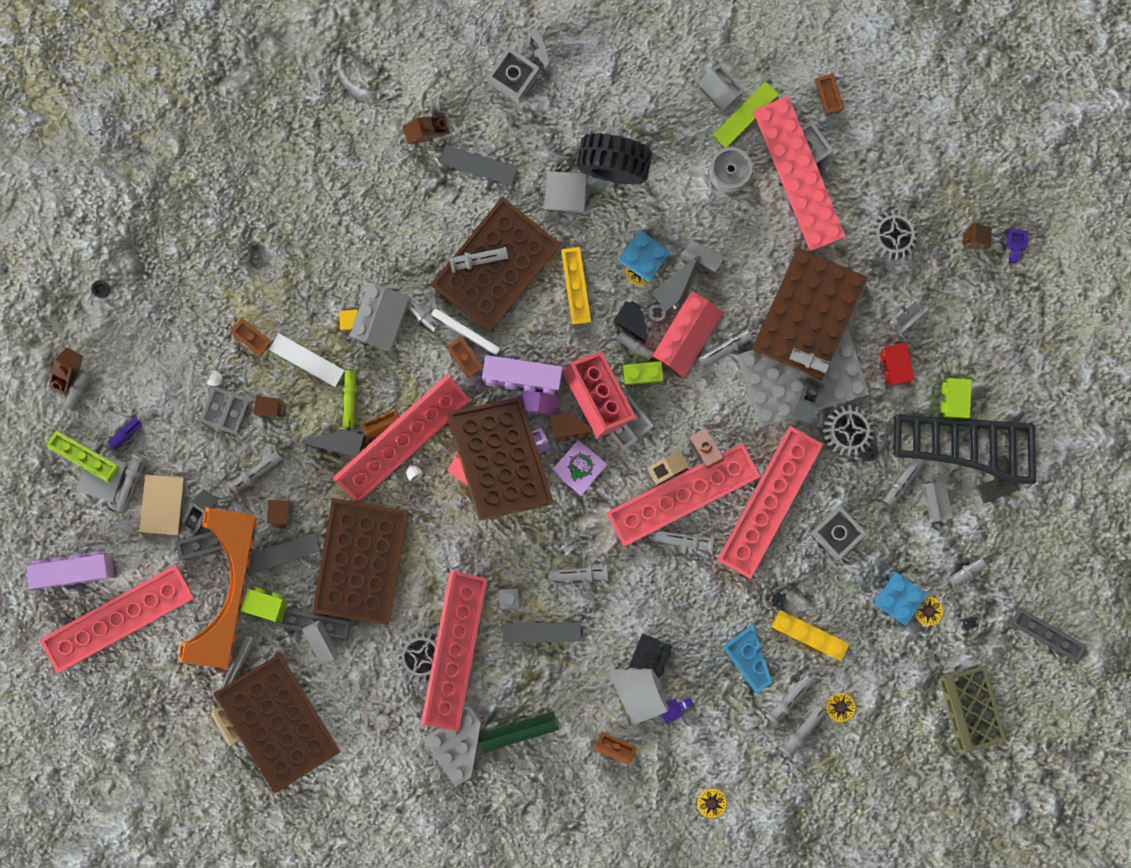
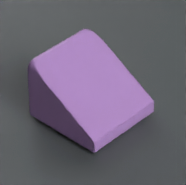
M541 427L531 432L538 454L551 448Z

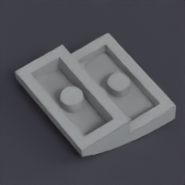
M534 27L528 32L529 43L535 49L534 59L536 64L547 76L549 74L547 50L541 36Z
M547 172L545 210L585 212L588 175L569 172Z
M212 386L198 421L236 435L250 399Z
M632 396L628 397L627 401L636 419L610 433L623 451L655 426Z
M103 456L120 467L110 484L83 469L76 490L114 502L127 464Z

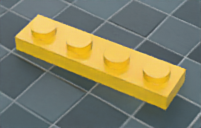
M580 247L562 249L561 253L572 325L591 323Z
M781 610L778 611L771 628L839 661H842L849 646V643Z

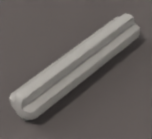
M245 635L222 683L223 687L237 679L255 641L254 637Z

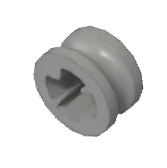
M436 97L435 100L429 98L431 115H434V113L441 114L439 97Z
M656 304L649 309L648 315L653 322H661L665 318L666 311L661 305ZM656 309L657 311L660 309L662 317L658 318L657 316V318H654L653 310Z
M571 539L560 550H563L564 555L567 556L578 547V544H574V539Z

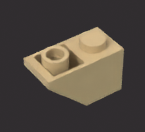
M679 450L647 467V471L655 485H658L688 468L689 465Z

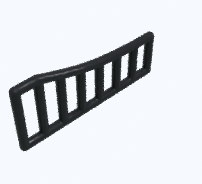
M899 414L894 416V456L897 458L923 459L957 464L988 473L1011 483H1036L1035 425L1033 423ZM902 422L913 423V451L901 450ZM921 424H932V453L921 452ZM940 425L951 426V456L940 454ZM959 426L970 427L971 460L959 457ZM978 427L989 428L990 466L978 463ZM997 429H1008L1009 474L998 470ZM1016 430H1025L1028 434V476H1017Z

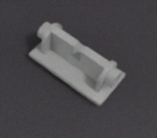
M919 297L913 298L905 306V312L901 310L891 318L889 326L901 335L927 313L929 309L922 304L923 301Z

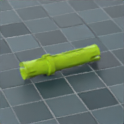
M345 370L344 388H342V392H344L342 428H355V393L358 390L356 388L357 371Z

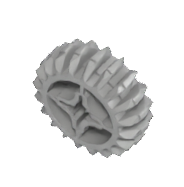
M890 210L889 215L884 211L882 213L883 217L878 215L876 217L877 221L871 223L875 228L869 229V232L873 235H870L868 239L874 240L870 246H877L874 252L878 253L880 250L882 252L880 258H883L886 254L888 261L891 260L892 256L895 261H898L899 255L902 259H905L906 254L910 256L912 250L917 249L914 243L920 242V239L915 237L920 235V231H914L918 224H911L914 218L912 217L908 220V213L901 216V210H898L896 215L894 210ZM890 221L889 231L879 234L881 226ZM897 222L904 225L907 230H901ZM892 232H896L898 234V237L896 239H893V237L890 236ZM909 237L906 247L899 249L900 239ZM882 241H888L892 249L887 248Z
M852 405L847 406V411L844 406L840 407V412L834 409L833 413L835 416L828 415L831 422H824L825 425L829 426V428L823 429V432H829V435L825 436L824 439L830 438L831 442L827 444L828 447L834 444L835 447L832 451L836 452L840 449L839 455L841 456L845 451L847 457L851 456L852 451L857 456L859 455L858 449L865 452L864 446L866 445L868 448L871 446L867 440H874V437L870 436L869 433H875L876 430L869 427L875 424L874 422L868 423L867 421L871 418V415L863 416L866 410L858 413L859 406H856L854 411H852ZM842 416H846L844 427L834 428L837 420ZM852 416L859 419L864 428L855 426ZM849 425L850 429L855 432L851 433V436H849L848 432L840 430L847 429ZM835 433L845 438L846 445L841 444L837 440ZM864 434L862 441L858 445L852 446L854 436Z
M423 630L422 636L419 635V631H415V638L409 633V641L405 638L402 639L405 646L400 644L397 646L399 649H402V652L395 653L396 656H401V659L396 660V663L402 662L403 666H400L398 669L401 671L405 668L407 671L404 672L403 676L406 677L410 673V681H413L414 677L417 676V683L421 682V677H424V681L428 682L431 670L425 673L418 671L423 663H433V658L428 654L430 644L436 647L437 637L433 640V632L429 634V637H426V630ZM415 641H425L420 650L409 648ZM424 651L429 660L423 659L419 662L417 655L414 653L420 654ZM406 653L415 659L413 669L409 667L406 661Z

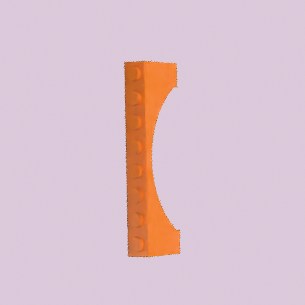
M205 507L202 526L214 533L226 553L230 567V588L225 604L214 621L193 638L187 641L181 640L178 660L181 663L227 669L228 664L232 661L231 646L234 645L236 640L234 630L235 626L239 623V614L237 613L238 608L241 607L243 602L241 592L242 588L246 585V576L244 575L250 563L248 553L249 549L251 550L253 546L252 531H255L257 520L252 514Z

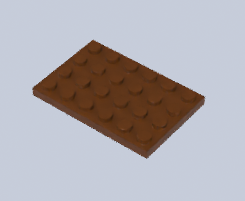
M501 197L453 257L464 255L466 252L475 254L506 247L508 259L474 265L469 270L467 268L456 270L455 273H452L449 261L430 286L490 333L559 249L561 243ZM495 254V255H490V256H485V257H481L480 259L488 258V257H493V256H496L497 254Z
M798 247L752 347V351L823 380L824 372L811 367L806 368V365L790 360L791 353L796 348L808 354L813 353L815 357L831 362L868 277Z
M520 397L447 412V419L479 521L553 504L552 495Z
M332 498L312 613L389 625L409 511Z
M281 653L213 693L214 698L273 794L340 753L339 748Z

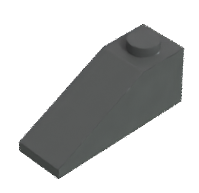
M700 256L693 258L652 293L665 311L670 309L676 310L683 304L681 301L686 297L702 258Z
M351 428L350 431L344 430L305 438L302 443L356 457L362 451L365 436L361 435L362 431Z

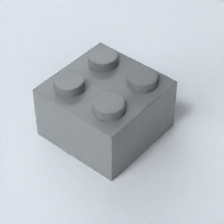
M508 47L487 76V82L519 104L540 74V67Z
M837 506L810 532L836 561L840 560L867 534L841 506Z

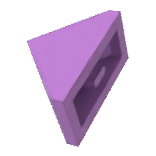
M522 391L521 401L525 412L557 415L560 397L541 392Z

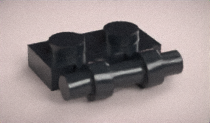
M642 633L628 669H653L659 679L665 671L663 668L667 658L670 659L672 645L665 643L663 650L657 647L660 640ZM655 653L660 655L656 666L651 664Z

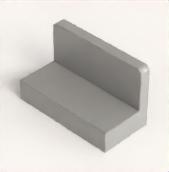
M720 64L710 69L698 83L723 111L745 92Z
M690 240L681 258L688 262L700 256L702 259L698 267L712 275L716 274L724 260L723 257Z
M941 481L922 485L930 523L952 519L953 515L946 482Z
M319 620L304 627L302 630L319 662L322 663L328 659L330 661L335 660L338 652L322 621Z

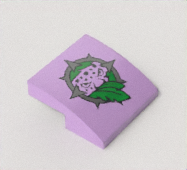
M578 440L554 467L552 472L579 495H582L607 466V463Z

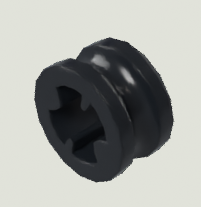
M97 280L92 284L91 291L98 298H105L110 293V286L105 281ZM105 285V287H103L105 289V292H100L98 294V290L96 289L97 286Z
M871 444L869 447L870 450L874 451L872 458L865 456L864 452L860 451V456L864 461L871 462L878 457L879 453L875 445Z
M777 590L772 607L778 606V609L781 610L787 594H781Z
M978 617L960 619V622L963 623L961 629L979 627V624L976 623Z

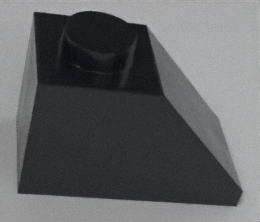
M626 301L613 323L645 343L648 336L643 312L640 310L641 307L633 301L630 303Z

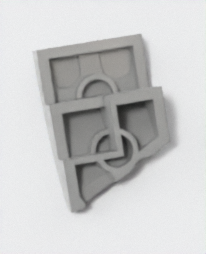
M616 667L610 668L615 688L634 725L668 712L669 707L659 693L662 683L653 669L629 668L628 670H619Z

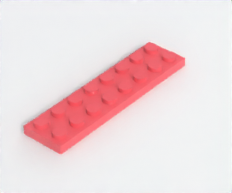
M786 96L753 110L810 252L845 238L846 236L789 97Z
M448 374L445 375L340 470L333 479L355 502L359 503L448 422L447 412L463 409L471 400Z
M791 426L788 427L716 561L749 579L752 578L820 452L823 443Z
M741 443L722 453L724 461L709 469H706L704 463L606 512L623 547L759 478L760 475L744 444Z
M174 565L39 639L56 673L59 674L190 602L195 597L177 565Z
M454 570L450 571L422 715V725L459 732L487 578Z

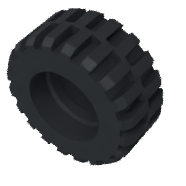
M590 133L581 139L576 165L578 170L594 178L613 183L639 185L648 178L653 154L650 147L641 144L639 141L612 134Z

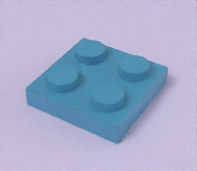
M639 230L618 262L647 282H650L671 251Z
M894 572L873 604L907 626L928 594L897 572Z

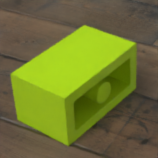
M661 362L629 364L622 367L624 386L663 382Z
M948 378L945 380V383H942L944 402H941V413H944V418H970L971 379Z
M255 587L254 590L247 589L240 611L282 623L289 602L283 599L284 595L272 592V595L265 594V589Z

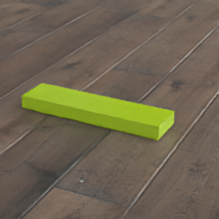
M765 81L713 134V137L724 148H728L756 119L753 110L772 103L779 94Z
M57 430L46 445L48 449L109 484L120 469L117 464Z

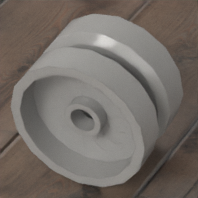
M728 147L721 149L715 154L710 164L709 177L711 183L723 193L739 192L746 186L752 175L753 166L750 157L739 148Z

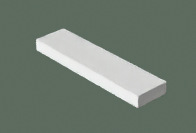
M438 309L433 310L431 315L436 320L496 357L500 352L499 347Z
M279 333L269 348L273 353L335 388L345 371Z

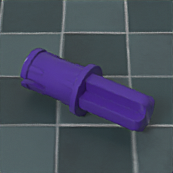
M133 418L126 426L119 428V432L108 440L107 443L116 451L127 439H131L130 437L142 427V423L139 419Z

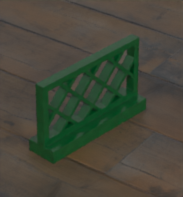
M554 711L480 733L481 749L483 748L484 752H488L558 731L559 728Z

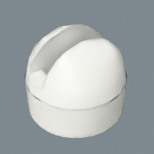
M213 370L207 384L219 386L223 381L222 375Z
M415 465L409 466L406 471L410 482L419 479L423 475L421 469Z

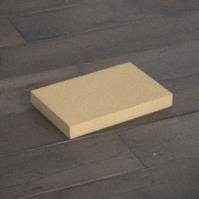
M145 475L139 532L179 535L185 478Z

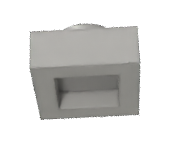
M518 589L499 590L500 609L519 608Z

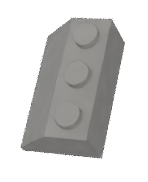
M368 283L350 337L359 342L392 351L410 297L386 287Z

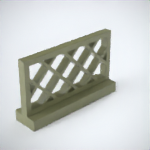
M985 666L939 678L959 753H970L973 750L1006 741ZM981 671L983 677L980 684L972 680L975 672ZM962 677L967 680L963 689L956 686L954 678ZM970 683L978 687L974 696L965 692ZM981 689L987 692L988 695L985 703L977 699ZM963 695L972 699L968 708L961 704ZM975 701L983 705L979 715L971 711ZM987 708L993 713V718L990 722L982 718ZM969 713L977 718L973 727L969 726L966 722ZM980 720L988 724L984 734L976 730ZM992 727L997 729L998 739L993 740L988 737ZM975 732L982 736L979 744L973 746L971 738Z

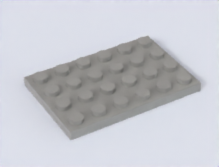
M848 325L844 330L823 380L752 350L736 355L759 428L794 418L791 415L807 377L825 385L816 411L869 395Z

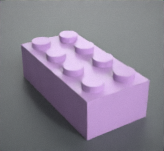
M486 355L482 379L483 382H486L487 386L498 387V384L505 385V388L510 390H517V387L524 388L525 392H536V390L554 396L555 393H559L562 367Z
M102 551L91 552L88 557L87 554L71 555V559H68V557L51 558V562L49 560L32 561V565L26 566L29 589H44L115 578L112 555H107L106 552Z

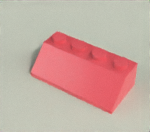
M691 291L653 354L652 359L661 362L663 366L685 378L723 312L709 300Z
M602 351L573 361L562 371L596 438L610 434L636 419Z

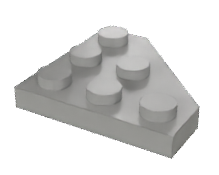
M472 706L463 711L459 732L438 728L423 738L455 787L473 776L482 721Z

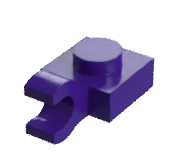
M1008 229L1006 248L1011 249L1009 263L1017 264L1019 262L1020 251L1026 250L1028 231Z
M689 697L679 703L676 698L667 701L668 712L662 714L665 723L668 724L684 716L681 710L693 706L691 698Z

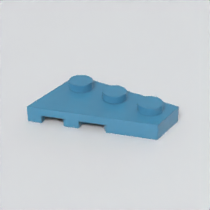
M752 624L724 644L722 648L757 694L770 685L772 680L754 625Z

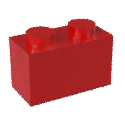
M907 342L881 349L882 352L879 353L880 361L885 365L886 371L883 374L885 382H888L889 386L915 380Z

